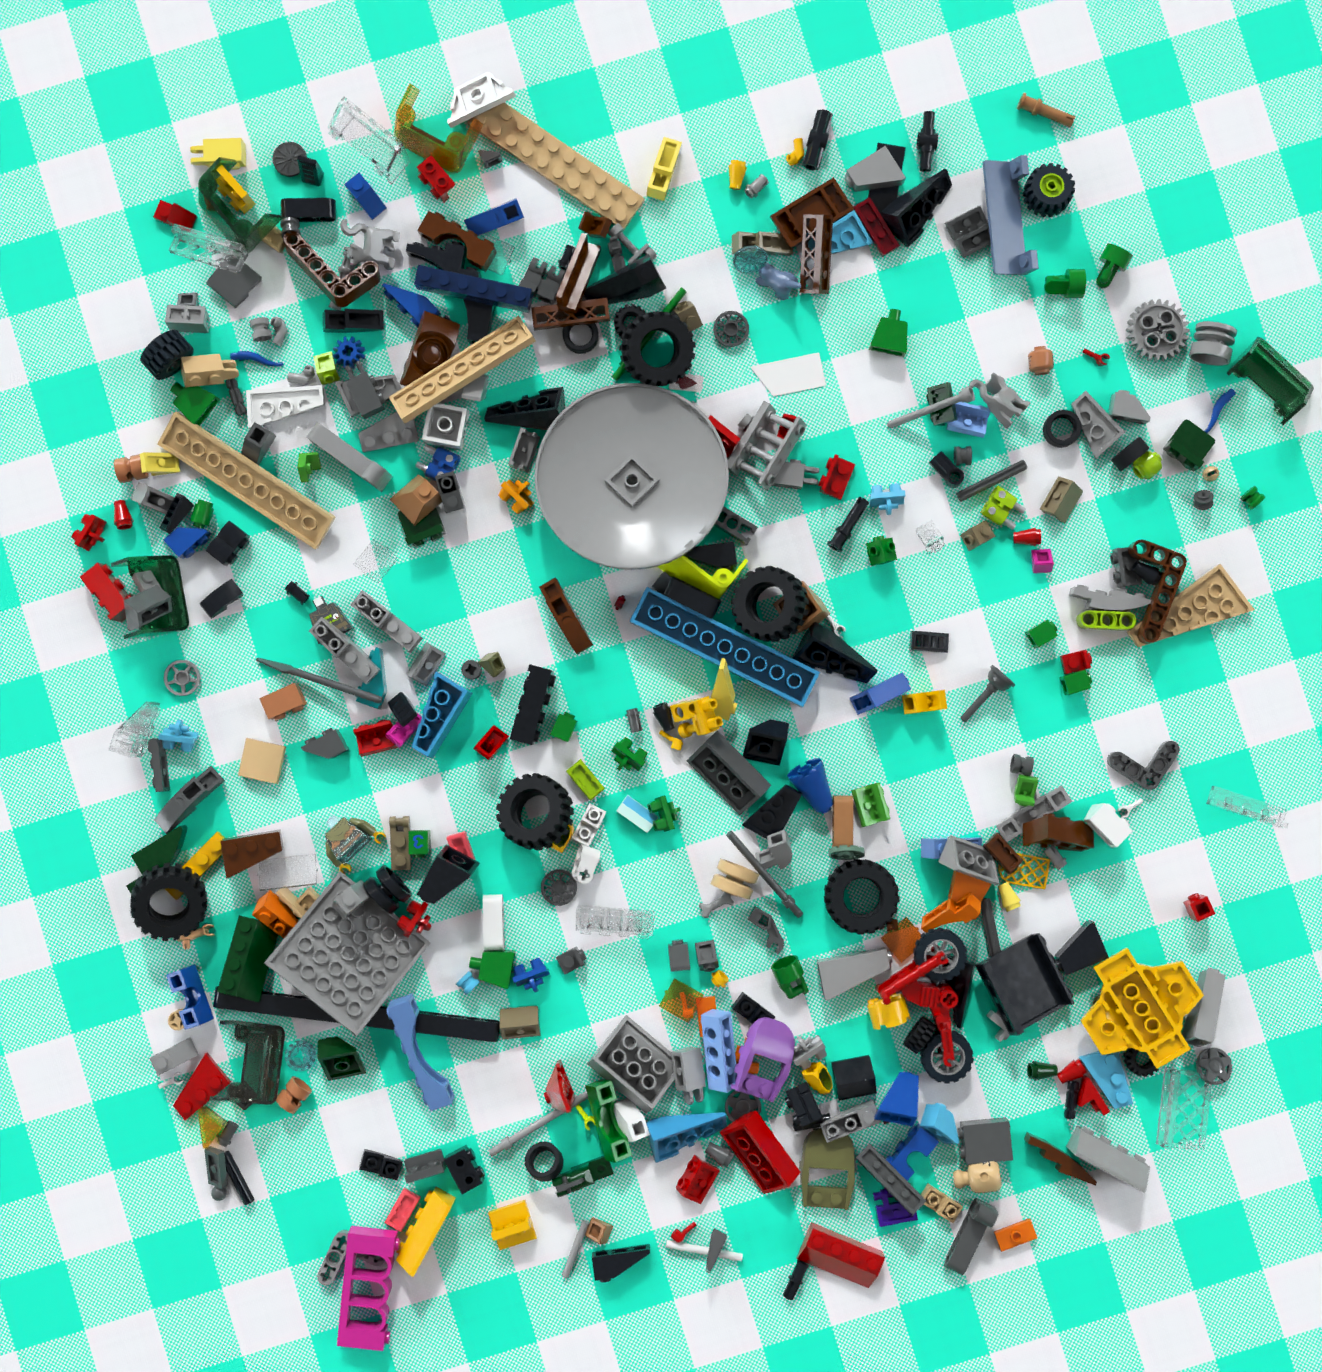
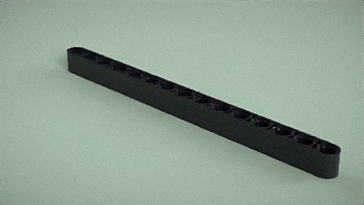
M218 986L215 988L213 1003L215 1008L339 1023L306 996L263 991L258 1003L220 994L217 992ZM381 1006L366 1024L367 1027L394 1030L395 1026L393 1021L388 1018L387 1006ZM419 1011L416 1021V1033L497 1042L499 1037L500 1021Z

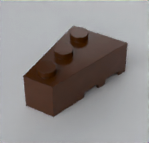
M1044 814L1041 818L1023 823V846L1038 843L1040 848L1054 845L1058 846L1060 850L1082 852L1094 848V830L1088 824H1085V821H1072L1069 817L1058 818L1054 814Z

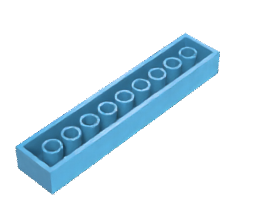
M646 587L630 619V623L712 664L720 666L721 659H726L729 672L800 707L804 706L820 674L819 671L706 617L649 587Z

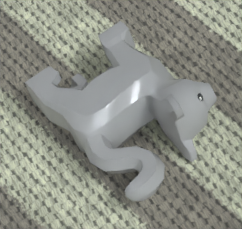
M346 219L341 221L340 227L345 235L355 236L360 231L364 233L363 249L353 243L350 244V247H344L351 265L374 261L377 264L384 265V268L387 270L394 269L395 259L385 255L383 249L386 247L387 251L393 252L395 250L393 242H399L400 232L368 227L365 224L359 223L350 229L347 226Z
M994 372L986 384L977 379L969 383L971 388H978L980 397L987 404L991 413L995 415L1006 429L1013 423L1010 418L1014 414L1019 417L1031 404L1027 400L1023 401L1015 390L1006 385L1004 378ZM987 391L990 392V393H993V394H995V395H994V396H991V395H989V394L987 393Z

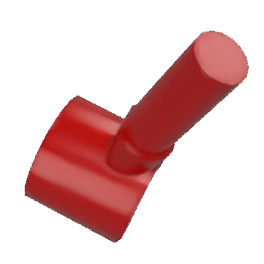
M1085 348L1082 352L1095 359L1098 366L1107 365L1102 362V357L1110 359V356L1106 353L1099 355Z
M691 1223L682 1232L676 1228L671 1234V1238L678 1243L681 1242L685 1235L697 1226L696 1223Z

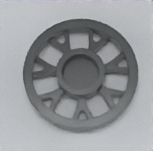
M723 312L714 322L713 332L716 340L727 347H735L742 344L749 333L748 321L739 312ZM731 315L738 316L736 322L731 321ZM724 316L728 320L725 324L720 320ZM744 321L745 326L739 328L738 323ZM716 326L724 327L723 331L717 332ZM738 331L745 333L743 338L737 335ZM723 334L728 336L725 341L720 339ZM735 336L736 343H731L730 337Z
M553 870L542 880V895L552 905L562 906L568 904L576 895V880L565 870ZM559 873L560 880L555 881L553 874ZM565 874L570 877L567 883L562 881ZM546 879L553 882L552 886L544 884ZM566 885H574V891L566 890ZM551 889L553 894L547 897L544 891ZM565 892L570 896L567 901L562 897ZM554 895L560 896L559 903L553 902Z

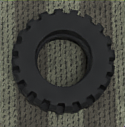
M649 312L636 317L631 324H628L626 332L621 337L622 345H620L619 350H621L622 356L620 358L625 364L624 368L626 371L630 372L631 377L639 380L640 383L652 386H667L677 382L679 378H683L686 375L685 372L690 370L692 366L691 361L695 359L696 354L693 353V348H696L695 342L692 341L693 333L687 329L688 325L679 320L678 316L671 315L668 312ZM656 330L667 333L674 344V354L671 361L667 365L658 368L648 365L643 360L640 350L643 338L648 333Z
M773 566L755 568V572L749 571L746 573L747 578L739 580L740 586L738 588L735 587L733 593H736V595L731 600V604L735 605V608L731 609L732 614L737 616L735 622L741 626V630L751 637L767 642H779L780 639H788L790 633L795 634L798 632L797 626L804 624L803 616L808 614L805 606L809 605V599L805 597L807 591L802 587V582L790 572ZM778 587L784 596L782 612L774 620L764 622L760 620L756 611L758 597L767 588Z
M533 773L532 776L524 774L522 779L518 777L513 779L512 785L507 784L505 787L506 792L500 794L499 799H501L500 804L497 803L496 810L499 811L496 818L501 823L499 828L505 833L504 835L515 844L529 850H542L543 847L548 849L553 847V842L558 844L562 840L560 837L563 834L567 835L569 832L567 830L568 825L572 826L573 822L570 818V815H574V808L570 806L573 802L571 797L568 796L567 790L550 777L542 776L538 773ZM534 796H545L549 801V813L546 820L536 828H525L521 820L523 806Z
M854 859L850 862H844L843 865L834 869L832 875H829L827 885L824 888V902L827 912L841 928L864 935V933L872 934L878 929L882 930L885 928V924L893 920L892 916L894 913H897V904L900 903V897L898 896L899 888L895 883L894 877L886 868L871 860ZM859 878L871 880L879 890L877 906L870 913L863 915L851 912L846 907L843 898L846 886L851 881Z
M164 863V866L160 868L159 865H155L152 867V871L146 870L142 873V878L138 877L135 882L130 901L131 917L134 918L136 927L141 926L142 933L145 935L150 933L151 938L155 940L161 937L162 941H168V938H173L175 941L180 940L181 935L187 937L191 934V930L196 931L199 927V922H203L205 918V912L207 911L205 884L203 881H200V876L197 873L192 874V869L189 867L183 869L181 864L177 863L175 866H170V863ZM162 889H177L185 894L188 904L178 914L163 915L151 907V896Z

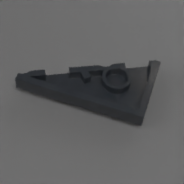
M946 955L950 960L953 959V956ZM965 961V967L963 970L961 969L957 977L954 976L949 981L945 980L946 984L950 985L958 996V1003L953 1007V1018L957 1028L960 1029L964 1024L976 963Z

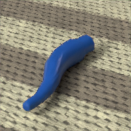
M250 351L230 353L231 360H253L263 365L275 367L284 365L283 362L269 361L259 354Z
M1229 389L1216 401L1211 421L1205 430L1206 433L1215 425L1222 408L1236 394L1233 389Z

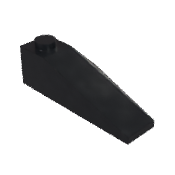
M943 169L893 200L881 212L890 231L906 247H909L921 236L924 231V224L927 220H931L933 217L932 212L936 205L941 204L950 190L952 183L947 169Z
M648 254L586 287L584 296L586 300L607 298L608 304L651 297L666 289V286Z
M563 387L544 389L539 391V395L530 398L528 395L522 396L521 400L514 403L506 401L487 407L484 420L491 423L548 430L555 418L565 409Z
M814 622L805 632L792 659L813 669L816 667L826 670V673L832 674V672L843 674L844 678L868 683L878 671L832 630L817 622Z

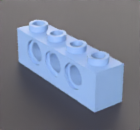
M711 1009L701 1015L708 1089L727 1093L733 1090L730 1087L731 1084L735 1085L737 1073L734 1072L736 1056L731 1012Z

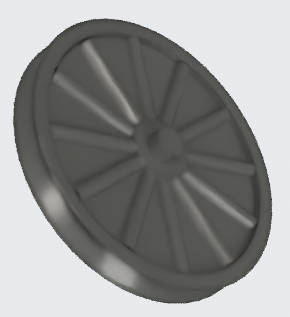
M295 142L280 144L273 153L274 167L284 176L293 177L299 175L297 158L299 155L307 157L305 150Z

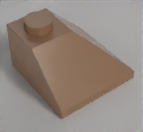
M419 474L390 498L392 503L414 526L442 503L439 492Z
M804 581L801 582L802 587L807 591L805 597L809 599V605L805 606L808 614L803 616L802 620L805 622L802 626H797L798 632L795 634L809 629L814 622L820 623L831 614L822 600ZM784 596L773 603L779 614L784 606Z

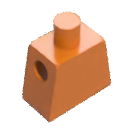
M953 870L948 899L952 898L957 902L969 893H972L981 902L991 883Z

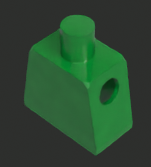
M890 309L888 318H880L868 350L901 357L905 356L907 352L908 323L900 321V310Z
M176 382L170 389L177 396L173 404L191 423L201 426L220 401L217 396L199 386L183 387Z
M516 950L483 951L482 958H470L469 968L480 970L478 979L508 989Z

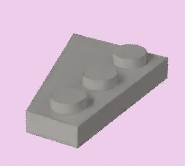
M395 374L374 377L378 385L375 389L377 393H382L385 402L390 400L389 397L402 389ZM335 382L350 416L354 417L360 414L346 382Z
M1084 391L1070 404L1074 414L1081 421L1082 431L1095 459L1125 433L1087 391Z
M397 411L358 433L362 452L419 441L415 419L404 424Z

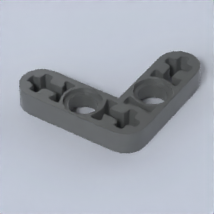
M1174 741L1163 742L1146 768L1122 752L1110 753L1107 757V763L1111 768L1143 789L1153 790L1159 785L1179 754L1180 747ZM1173 745V753H1168L1166 758L1160 756V754L1165 755L1167 753L1166 746ZM1120 756L1119 760L1121 762L1126 763L1128 761V763L1125 766L1119 763H1116L1114 765L1113 757ZM1157 760H1162L1164 763V768L1161 771L1155 769L1154 764ZM1131 765L1136 766L1138 769L1135 776H1130L1128 773V768ZM1150 770L1156 774H1159L1158 777L1156 775L1152 777V785L1148 784L1146 786L1147 782L1145 781V778H1150L1153 774L1149 772Z

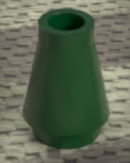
M1033 1061L1027 1066V1074L1030 1079L1036 1081L1057 1076L1058 1068L1056 1064Z

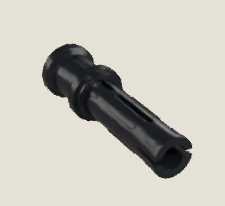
M858 497L842 525L836 528V533L831 541L827 542L830 548L837 552H842V547L846 540L851 538L853 527L869 504L866 499Z

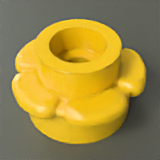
M721 970L712 973L713 978L711 981L718 988L720 986L725 988V984L729 981L727 975Z

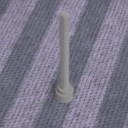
M971 386L962 388L959 394L890 420L887 426L894 428L958 402H972L975 400L974 392Z

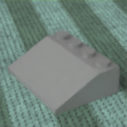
M627 1015L587 1062V1065L605 1080H612L613 1086L644 1113L653 1110L675 1080L671 1052Z

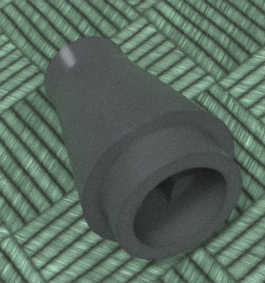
M711 1142L705 1150V1153L711 1156L720 1166L727 1168L735 1155L731 1152V1149Z

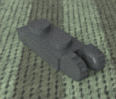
M152 738L147 742L148 751L152 753L150 760L154 773L152 784L156 792L169 791L170 782L166 751L163 749L162 740Z

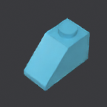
M941 1103L926 1104L920 1126L943 1144H958L959 1138L953 1113L947 1110L946 1106Z

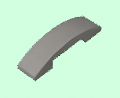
M1061 785L1037 798L1034 806H1024L999 823L996 828L1004 840L1009 842L1023 833V823L1041 818L1044 814L1057 812L1070 804L1072 800Z

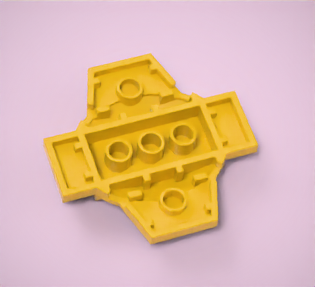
M1126 947L1093 967L1103 983L1100 998L1080 1021L1101 1055L1133 1048L1146 1052L1154 1066L1158 1069L1191 1050L1181 1034L1183 1017L1195 1007L1204 995L1183 961L1154 967L1137 964Z

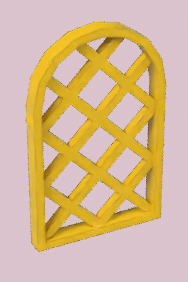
M1017 853L1025 864L1021 867L1018 866L1017 870L1005 878L1001 873L1004 869H1001V866L998 864V872L1004 881L1013 885L1046 889L1050 859ZM1024 857H1030L1032 859L1027 862ZM1037 859L1046 860V861H1044L1042 864H1040ZM1035 860L1038 866L1032 870L1029 864ZM1047 863L1046 872H1045V870L1043 869L1042 866ZM1025 866L1030 870L1026 875L1021 870ZM1040 868L1044 874L1037 877L1035 871ZM1019 871L1023 877L1017 881L1014 874ZM1033 874L1036 879L1030 883L1027 877ZM1045 876L1044 884H1042L1040 879ZM1012 877L1015 882L1009 881L1007 879ZM1025 879L1028 884H1023L1019 882ZM1038 881L1041 887L1035 886L1033 884Z

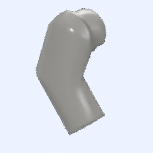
M273 317L271 325L274 327L276 335L272 343L281 347L288 330L283 319Z
M307 365L300 374L289 372L287 380L288 382L306 384L314 378L315 370L311 365Z

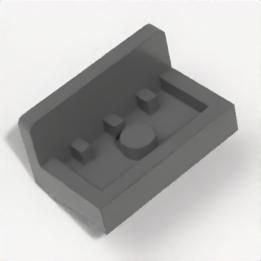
M1128 547L1113 549L1110 559L1115 567L1113 580L1115 584L1117 583V588L1141 585L1142 579L1131 570L1133 564L1139 560L1129 555Z

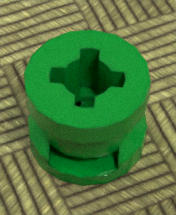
M1253 486L1240 499L1246 502L1248 508L1252 510L1265 499V496L1258 492L1256 486Z

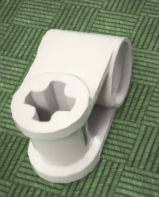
M586 845L579 846L571 871L574 880L583 884L589 883L592 880L600 858V850ZM585 872V875L580 876L579 873Z

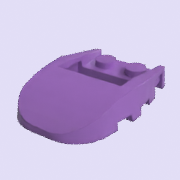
M763 1017L756 1020L750 1026L746 1034L748 1038L744 1046H740L738 1052L740 1053V1058L734 1070L737 1073L735 1085L731 1084L730 1088L773 1102L788 1078L794 1055L795 1039L792 1031L786 1024L769 1017ZM755 1054L781 1062V1071L774 1081L748 1073Z

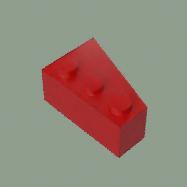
M97 562L80 578L91 594L98 598V604L102 608L105 607L110 613L107 615L108 618L113 621L123 622L126 620L124 600L133 595L131 593L128 594L124 590L126 586L120 579H115L112 575L114 573L107 564L104 565Z

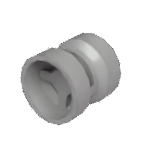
M267 317L254 318L249 321L250 327L254 331L252 334L253 341L260 342L272 338L271 331L268 330L269 320Z

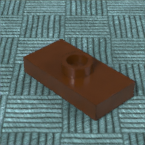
M995 833L983 845L1007 874H1011L1023 862L1020 856L999 833Z

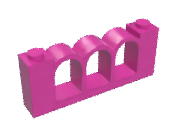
M351 1226L347 1237L337 1346L383 1351L385 1345L389 1344L391 1332H388V1324H386L389 1316V1306L386 1301L392 1289V1281L389 1275L395 1262L394 1253L396 1250H399L400 1238H397L398 1231ZM356 1254L380 1256L385 1259L388 1267L383 1270L355 1268ZM354 1280L379 1283L383 1286L385 1293L381 1296L353 1294ZM351 1306L376 1309L380 1312L382 1320L378 1322L350 1320Z

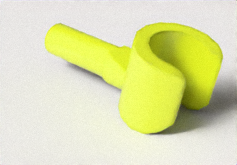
M579 1104L576 1105V1109L584 1119L585 1128L590 1130L587 1124L589 1121H592L596 1126L594 1117L588 1116Z

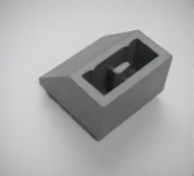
M158 585L124 600L127 629L129 631L172 612L171 596Z

